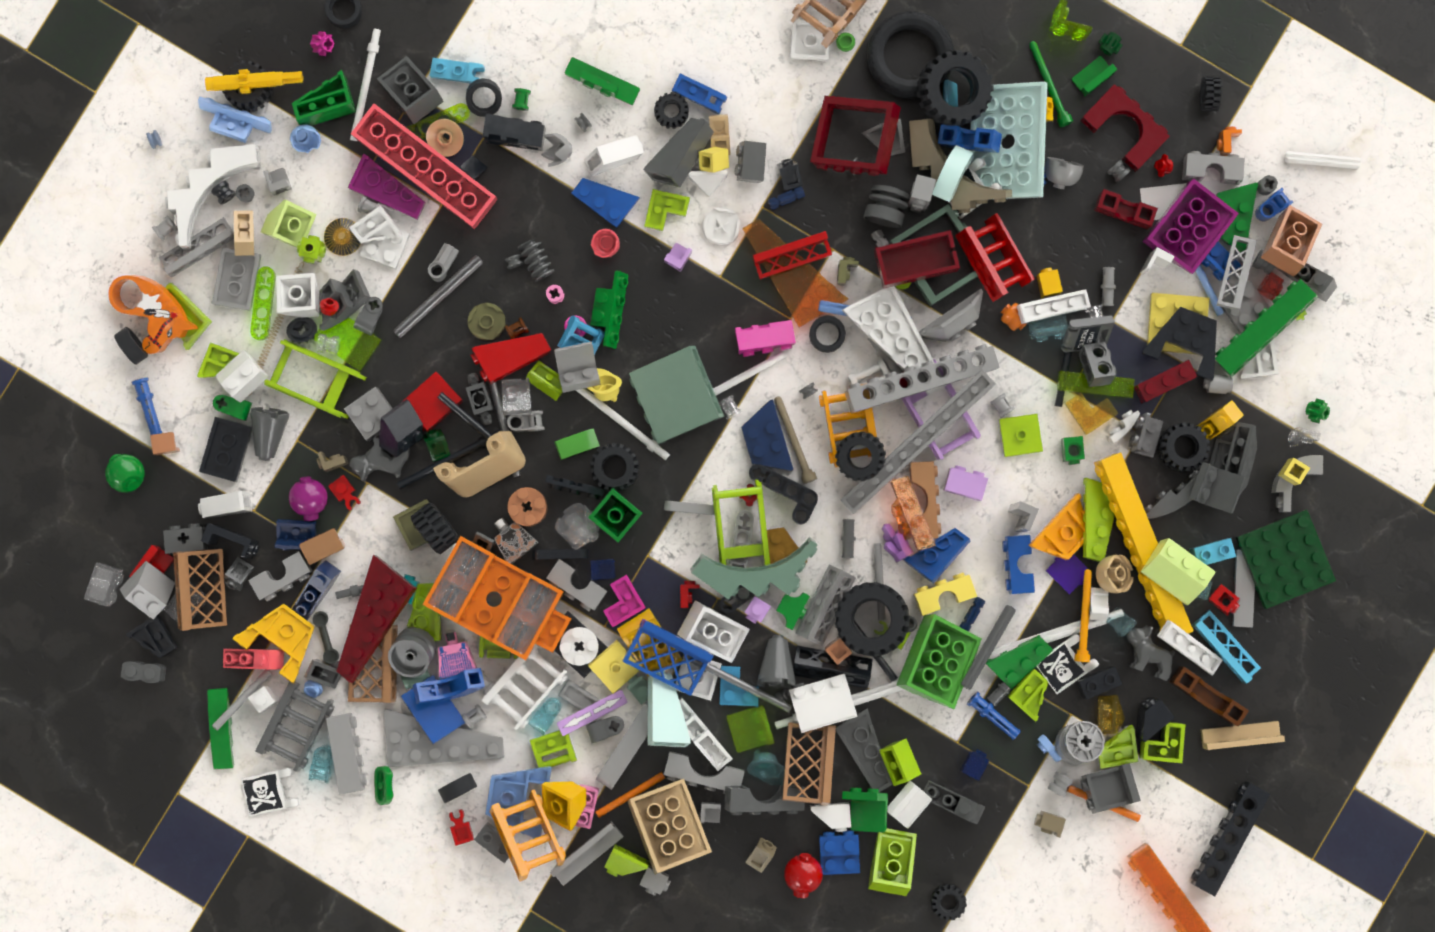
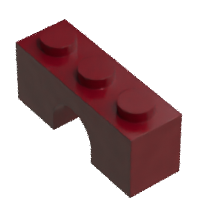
M1106 189L1100 192L1094 211L1147 230L1152 226L1158 210L1157 207L1142 202H1129L1121 198L1122 195Z
M1187 360L1134 386V389L1141 404L1198 376L1190 360Z

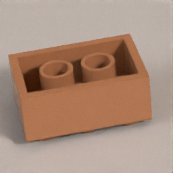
M1289 205L1279 215L1261 258L1294 277L1305 266L1322 223Z

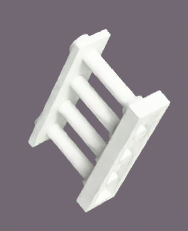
M537 644L534 646L528 659L535 660L555 678V681L549 688L528 671L526 665H524L526 661L518 657L482 699L486 705L490 703L497 704L517 722L514 727L516 731L519 728L523 730L530 722L528 717L557 684L561 686L568 678L566 676L568 670L564 669L560 673L538 654L537 648L539 645ZM516 673L518 675L521 674L543 693L536 702L513 683L511 678ZM503 688H508L530 708L523 717L500 698L499 692Z

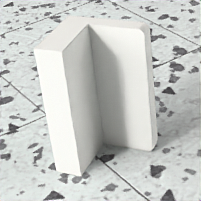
M1157 247L1149 254L1140 273L1145 274L1149 271L1153 263L1164 269L1172 262L1174 256Z
M909 781L887 807V812L903 826L909 828L932 801V798L912 781Z

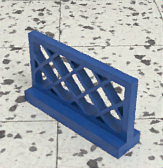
M642 619L639 624L640 627L622 661L691 696L708 662H711L714 655ZM642 632L649 635L651 643L643 646L640 645L639 638ZM663 642L667 645L668 652L658 655L655 645ZM652 646L655 656L645 659L642 649ZM640 651L641 661L634 663L628 660L632 652ZM683 652L685 660L675 663L672 653ZM670 655L672 665L662 668L659 658ZM656 659L659 669L654 671L648 670L646 662ZM694 660L702 662L699 670L691 671L689 662ZM686 663L689 673L679 676L676 666ZM674 668L676 678L666 679L663 671ZM690 676L692 684L689 690L682 687L680 679Z

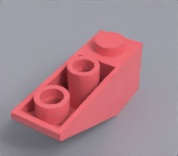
M223 649V668L270 670L282 669L284 667V652L282 650Z

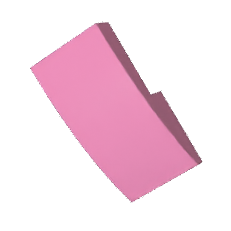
M580 784V786L586 788V806L575 826L591 829L599 788Z

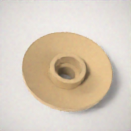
M439 119L429 126L426 140L427 144L442 156L449 157L460 151L464 143V135L459 125L454 121ZM444 133L449 134L450 138L446 139Z

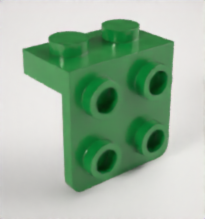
M850 788V792L843 791L842 799H851L850 829L852 831L881 833L886 831L888 793H879V789L868 788L867 792H861L862 788Z

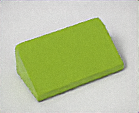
M538 360L528 372L526 380L557 401L563 393L559 374Z

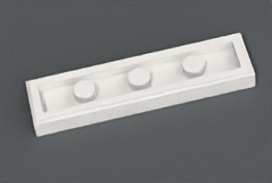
M1086 289L1017 305L1021 324L1091 308Z
M1167 620L1157 635L1212 676L1223 661V659L1170 620Z

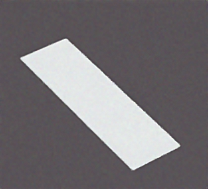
M1245 176L1239 185L1220 183V179L1201 181L1199 183L1216 195L1222 191L1248 185L1249 179L1248 176ZM1187 183L1140 188L1141 202L1157 207L1158 210L1154 220H1159Z

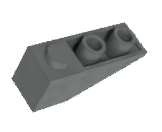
M1308 263L1294 277L1275 267L1292 281L1298 282L1301 279L1317 294V298L1327 302L1337 288L1335 279Z
M928 780L923 791L932 798L931 803L975 824H978L985 809V806Z

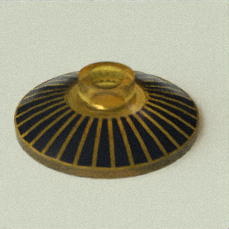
M348 218L335 219L326 227L324 242L332 253L339 256H347L353 254L360 247L361 243L349 228L355 223L353 220ZM340 233H345L343 239H339Z

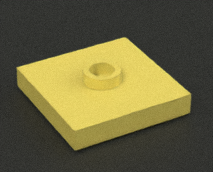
M618 640L613 642L588 664L589 668L613 694L640 671L622 661L627 651ZM630 655V657H629L628 660H630V661H632V662L635 663L636 661H635L634 658Z

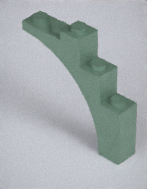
M809 537L800 548L789 556L761 567L741 568L728 566L701 554L690 570L693 575L728 600L731 596L734 597L740 590L739 585L760 597L761 594L764 595L769 590L770 582L787 595H790L791 592H796L800 586V578L796 573H800L804 569L805 561L808 557L814 556L817 551V543Z

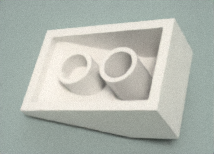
M695 600L677 635L732 663L750 629Z

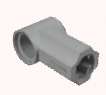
M444 243L435 260L428 267V273L432 280L441 282L446 278L449 268L459 253L457 249ZM441 268L442 273L435 276L433 275V270Z

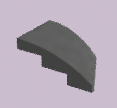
M353 269L343 282L330 278L319 291L320 301L332 298L339 304L338 311L332 316L324 315L319 307V313L322 314V324L319 325L320 330L325 331L341 323L355 313L370 298L359 271Z

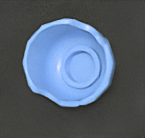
M303 124L292 130L290 142L292 147L298 152L309 153L312 149L320 147L321 137L313 126Z

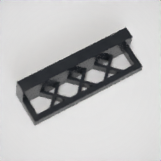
M797 645L793 671L794 676L817 680L845 674L848 685L868 689L873 659L849 655L844 659L848 665L842 666L840 664L837 665L826 650ZM800 653L808 654L810 658H799ZM827 657L829 661L821 662L818 658ZM859 663L868 665L867 670L859 669L857 665Z

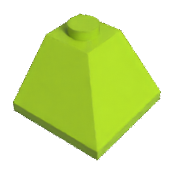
M615 844L605 864V868H607L606 872L617 877L618 874L623 876L646 870L650 861Z

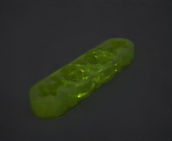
M459 103L406 128L414 133L416 132L414 128L418 127V131L422 135L419 138L424 140L426 139V133L422 132L423 124H432L439 120L442 115H447L453 121L449 112L452 111L454 115L459 112V108L466 109L464 117H461V115L455 116L456 121L454 122L459 124L469 118L470 110L467 105Z
M268 266L261 267L257 272L250 333L258 341L267 339L270 331L276 273ZM267 270L271 274V277L267 278V284H271L270 287L260 285V283L265 284V278L262 277V274H265ZM267 289L269 291L267 299L260 298L259 293L261 290ZM260 308H265L267 310L266 317L259 318L257 311ZM256 320L260 322H266V325H261V329L265 332L264 334H261L260 337H258V334L255 333V331L259 330L260 324L256 323Z

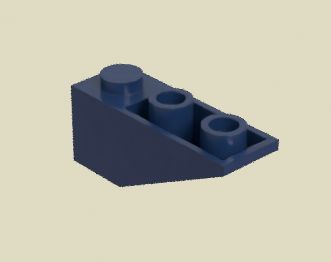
M325 560L315 569L292 610L308 621L333 586L341 570Z

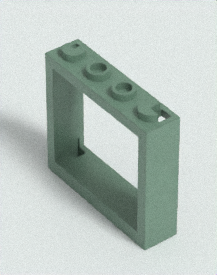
M948 204L892 239L889 244L903 241L944 214L948 215L958 232H961L967 226L958 219L959 213L957 210H952ZM974 271L936 296L925 279L914 281V283L931 307L976 279L978 275Z

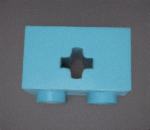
M1231 538L1189 549L1190 554L1206 565L1236 557Z

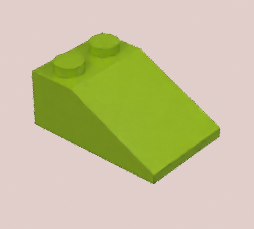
M888 828L884 833H877L868 889L907 896L912 883L917 834Z

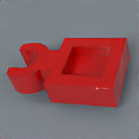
M342 475L328 486L339 502L345 499L347 509L353 510L350 506L352 500H355L357 504H361L360 499L352 495L356 490L345 475Z
M463 809L459 810V818H455L453 812L449 813L450 820L455 823L454 826L450 827L455 846L475 839L470 822L463 821L465 816Z

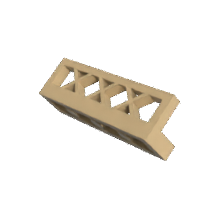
M1279 721L1239 725V727L1225 726L1201 729L1202 746L1206 750L1285 742L1284 736L1280 735Z

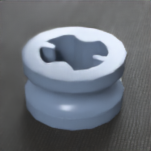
M153 130V133H146L153 149L157 145L162 146L161 138L156 130Z

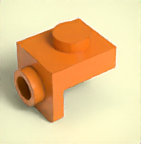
M1233 126L1225 127V130L1219 133L1217 151H1220V156H1227L1232 152L1231 137H1239L1242 134V129H1236Z

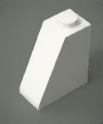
M636 135L596 147L584 159L591 177L638 159L644 153L643 145Z
M237 491L201 498L198 504L199 514L202 515V518H213L252 512L250 493Z

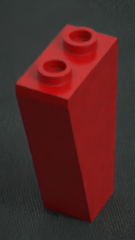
M540 333L475 346L472 348L473 354L470 356L475 365H480L482 369L480 374L485 382L488 381L491 385L550 354L551 348L544 335Z

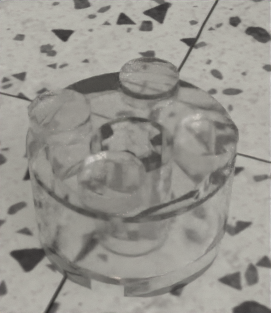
M576 503L563 511L565 515L562 518L559 517L556 521V531L575 550L589 542L596 541L599 536L598 531L600 527L588 518L592 512L581 503Z

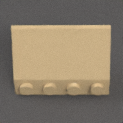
M684 779L627 801L655 875L712 852Z

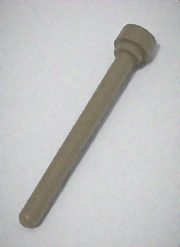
M777 396L774 401L802 469L801 480L803 484L818 479L816 473L809 469L782 398Z

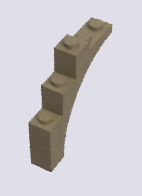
M933 119L909 121L912 166L919 167V170L931 169V178L936 179L937 182L948 158L941 145L938 144L935 123ZM963 175L951 200L952 210H959V213H969L971 208H977L976 204L988 203V199H994L995 203L1006 202V198L1012 197V189L986 187Z

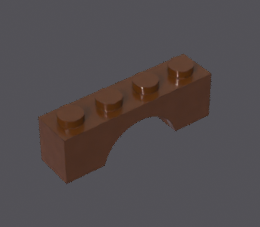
M1179 666L1169 681L1172 685L1233 726L1239 727L1249 712L1248 709L1215 690L1185 667Z

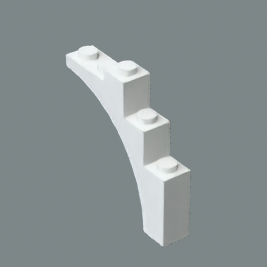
M256 144L210 149V155L207 156V160L211 168L188 170L189 176H186V183L190 189L167 191L165 206L170 212L177 214L174 215V223L178 227L175 239L177 245L183 250H191L194 222L200 207L211 193V190L219 183L226 181L236 174L261 167L260 152Z

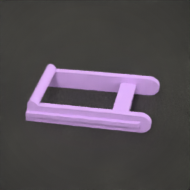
M938 368L941 376L943 377V370L941 368ZM951 384L945 386L946 391L952 398L956 394ZM925 391L901 398L918 428L924 423L913 404L928 396ZM967 411L962 415V418L970 430L968 433L940 449L935 441L929 445L937 460H942L944 454L972 438H980L981 434Z

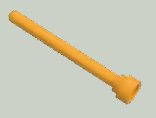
M1090 569L1084 571L1079 650L1075 653L1074 661L1090 662V654L1087 650L1092 571Z

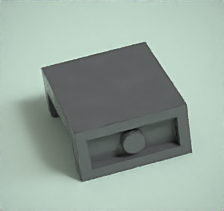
M1130 763L1081 776V787L1084 792L1086 791L1088 798L1086 799V804L1089 811H1092V814L1141 801Z

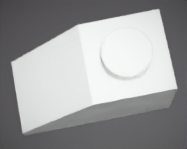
M848 802L831 803L828 806L820 804L810 805V810L831 829H835L836 832L847 831V828L851 827L850 806Z

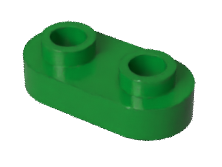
M379 766L374 772L375 800L379 805H388L393 799V773L388 766Z

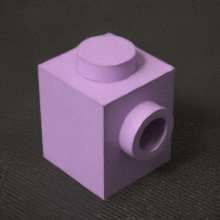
M754 596L745 610L746 618L753 623L757 621L761 623L771 606Z

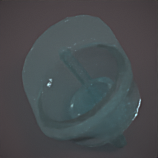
M756 750L752 762L747 767L748 773L771 785H782L784 783L785 767L778 763L775 754Z

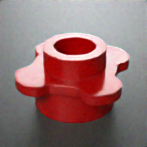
M1163 154L1161 159L1155 162L1154 167L1158 170V176L1163 177L1165 174L1171 173L1173 169V162L1171 159H1168L1166 154Z
M748 484L747 488L754 487V485ZM752 495L751 497L740 496L739 498L743 499L748 507H751L753 502L757 500V495Z

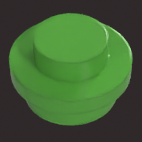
M841 33L837 37L836 45L841 51L848 52L854 48L855 38L850 33Z

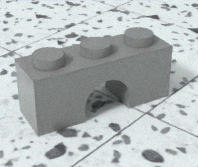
M1191 151L1183 159L1182 180L1190 181L1194 178L1196 181H1202L1205 178L1206 168H1215L1220 173V183L1239 185L1244 178L1245 158H1240L1236 154L1220 156L1219 153H1209L1204 155L1199 151Z
M921 175L916 176L907 203V207L911 211L916 213L926 211L931 201L936 179Z
M298 551L282 561L286 568V574L282 579L275 580L269 571H264L248 580L259 600H266L268 602L277 597L275 593L281 590L283 592L288 591L294 587L293 583L299 580L301 583L310 578L309 574L313 570L303 552Z
M559 559L547 576L549 584L566 591L564 595L574 601L576 598L581 601L580 606L587 611L591 609L595 611L608 591L593 581H590L584 589H576L571 581L576 569Z

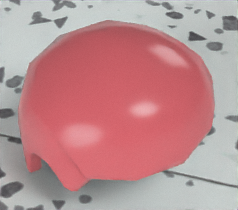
M602 229L593 235L591 247L596 256L608 258L618 252L620 241L613 230Z

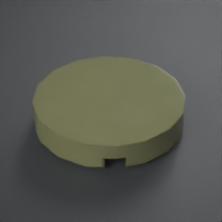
M483 303L475 306L468 316V327L471 333L480 340L490 341L498 338L503 333L504 326H506V318L503 311L492 303Z

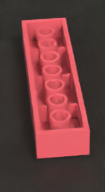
M376 104L371 106L350 133L356 140L474 230L498 200L494 194Z

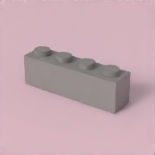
M352 713L327 717L326 722L339 795L362 791L365 789L364 785H367L366 775L362 774L361 766H364L362 755H359L358 751L360 739L355 734V728H357L356 717H352Z

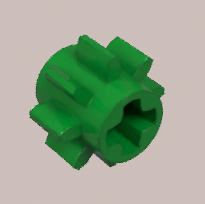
M1316 398L1315 402H1309L1305 411L1308 419L1318 424L1320 420H1326L1330 414V407L1327 406L1328 403Z

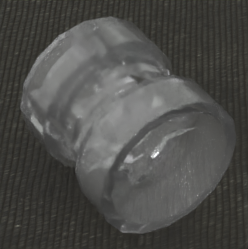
M319 334L316 351L318 353L327 351L331 355H337L340 337L332 336L328 338L326 334Z

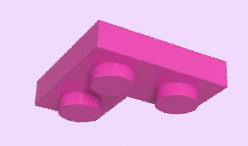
M627 575L610 584L619 599V602L603 610L612 627L646 608Z

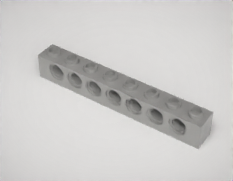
M984 344L975 347L976 351L970 353L968 350L958 352V356L951 358L950 355L939 358L940 362L934 364L932 360L922 363L921 368L915 369L914 366L903 369L904 373L896 374L895 371L885 374L886 378L878 380V377L867 380L868 384L860 386L859 382L849 385V389L844 392L850 412L852 414L974 377L982 370L986 373L996 370L1000 367L993 346L987 347ZM972 357L979 359V366L973 365ZM955 362L961 365L960 372L954 369ZM937 367L943 370V377L936 375ZM918 373L925 375L924 383L918 380ZM901 378L907 381V388L900 386L899 381ZM882 384L888 385V394L882 392ZM864 389L871 392L870 399L864 398Z

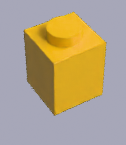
M1045 268L1040 270L1041 273L1036 277L1041 298L1061 294L1063 291L1058 269Z

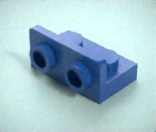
M1217 242L1201 264L1209 267L1217 280L1223 281L1230 253ZM1237 260L1231 262L1235 270L1242 266Z

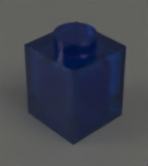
M978 749L975 752L970 750L960 771L979 781L990 760L986 758L987 754Z

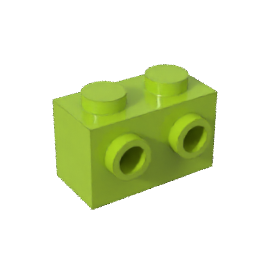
M907 739L893 742L879 750L894 786L906 783L921 775Z

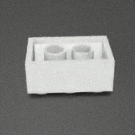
M845 674L789 690L801 733L857 717Z

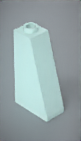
M663 671L666 679H673L672 674ZM649 675L648 745L688 746L690 744V736L676 688Z

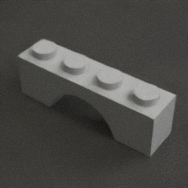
M670 751L664 775L671 781L676 782L678 779H684L687 785L697 787V784L705 785L704 789L716 791L717 788L724 790L723 794H725V786H740L742 784L745 770L726 765L718 774L704 776L692 768L688 755Z

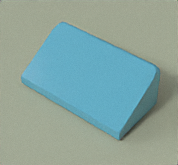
M945 80L942 85L943 99L949 105L958 107L957 84Z

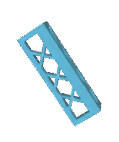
M1210 610L1192 624L1195 630L1217 655L1223 659L1224 663L1242 683L1247 684L1253 679L1252 676L1261 669ZM1208 616L1214 621L1213 629H1209L1202 622ZM1216 632H1223L1226 635V644H1222L1217 639ZM1229 646L1238 648L1239 659L1232 656L1229 652ZM1242 661H1249L1254 668L1247 673L1242 667Z

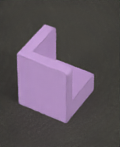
M675 243L670 253H667L664 262L681 272L692 253V249H687Z

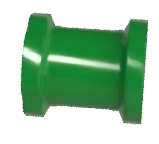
M515 88V102L512 104V108L528 111V97L531 95V91Z

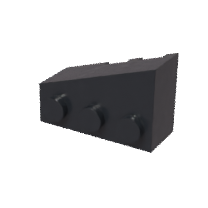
M486 113L483 138L486 144L543 151L546 128L539 121L527 122L519 118H507Z

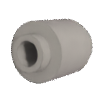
M1214 374L1213 381L1204 379L1203 388H1206L1207 393H1231L1233 378L1228 377V375Z

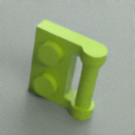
M560 730L530 740L538 768L554 767L569 761H577L569 733L562 736ZM567 748L568 754L545 762L542 759V756Z

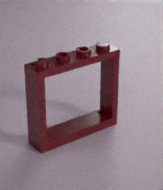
M824 95L810 162L816 165L817 169L824 171L832 168L834 171L841 173L849 170L851 173L859 175L862 172H867L871 176L887 175L901 107L894 102ZM834 109L886 114L875 163L823 158Z

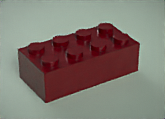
M951 230L875 248L874 254L883 289L957 272L960 265L957 253L953 251L955 245Z

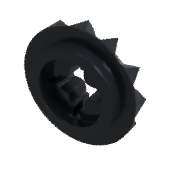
M296 318L288 324L286 333L292 343L297 342L300 345L302 342H306L308 344V341L314 339L317 333V325L311 318ZM304 326L305 331L302 335H300L299 331H301Z

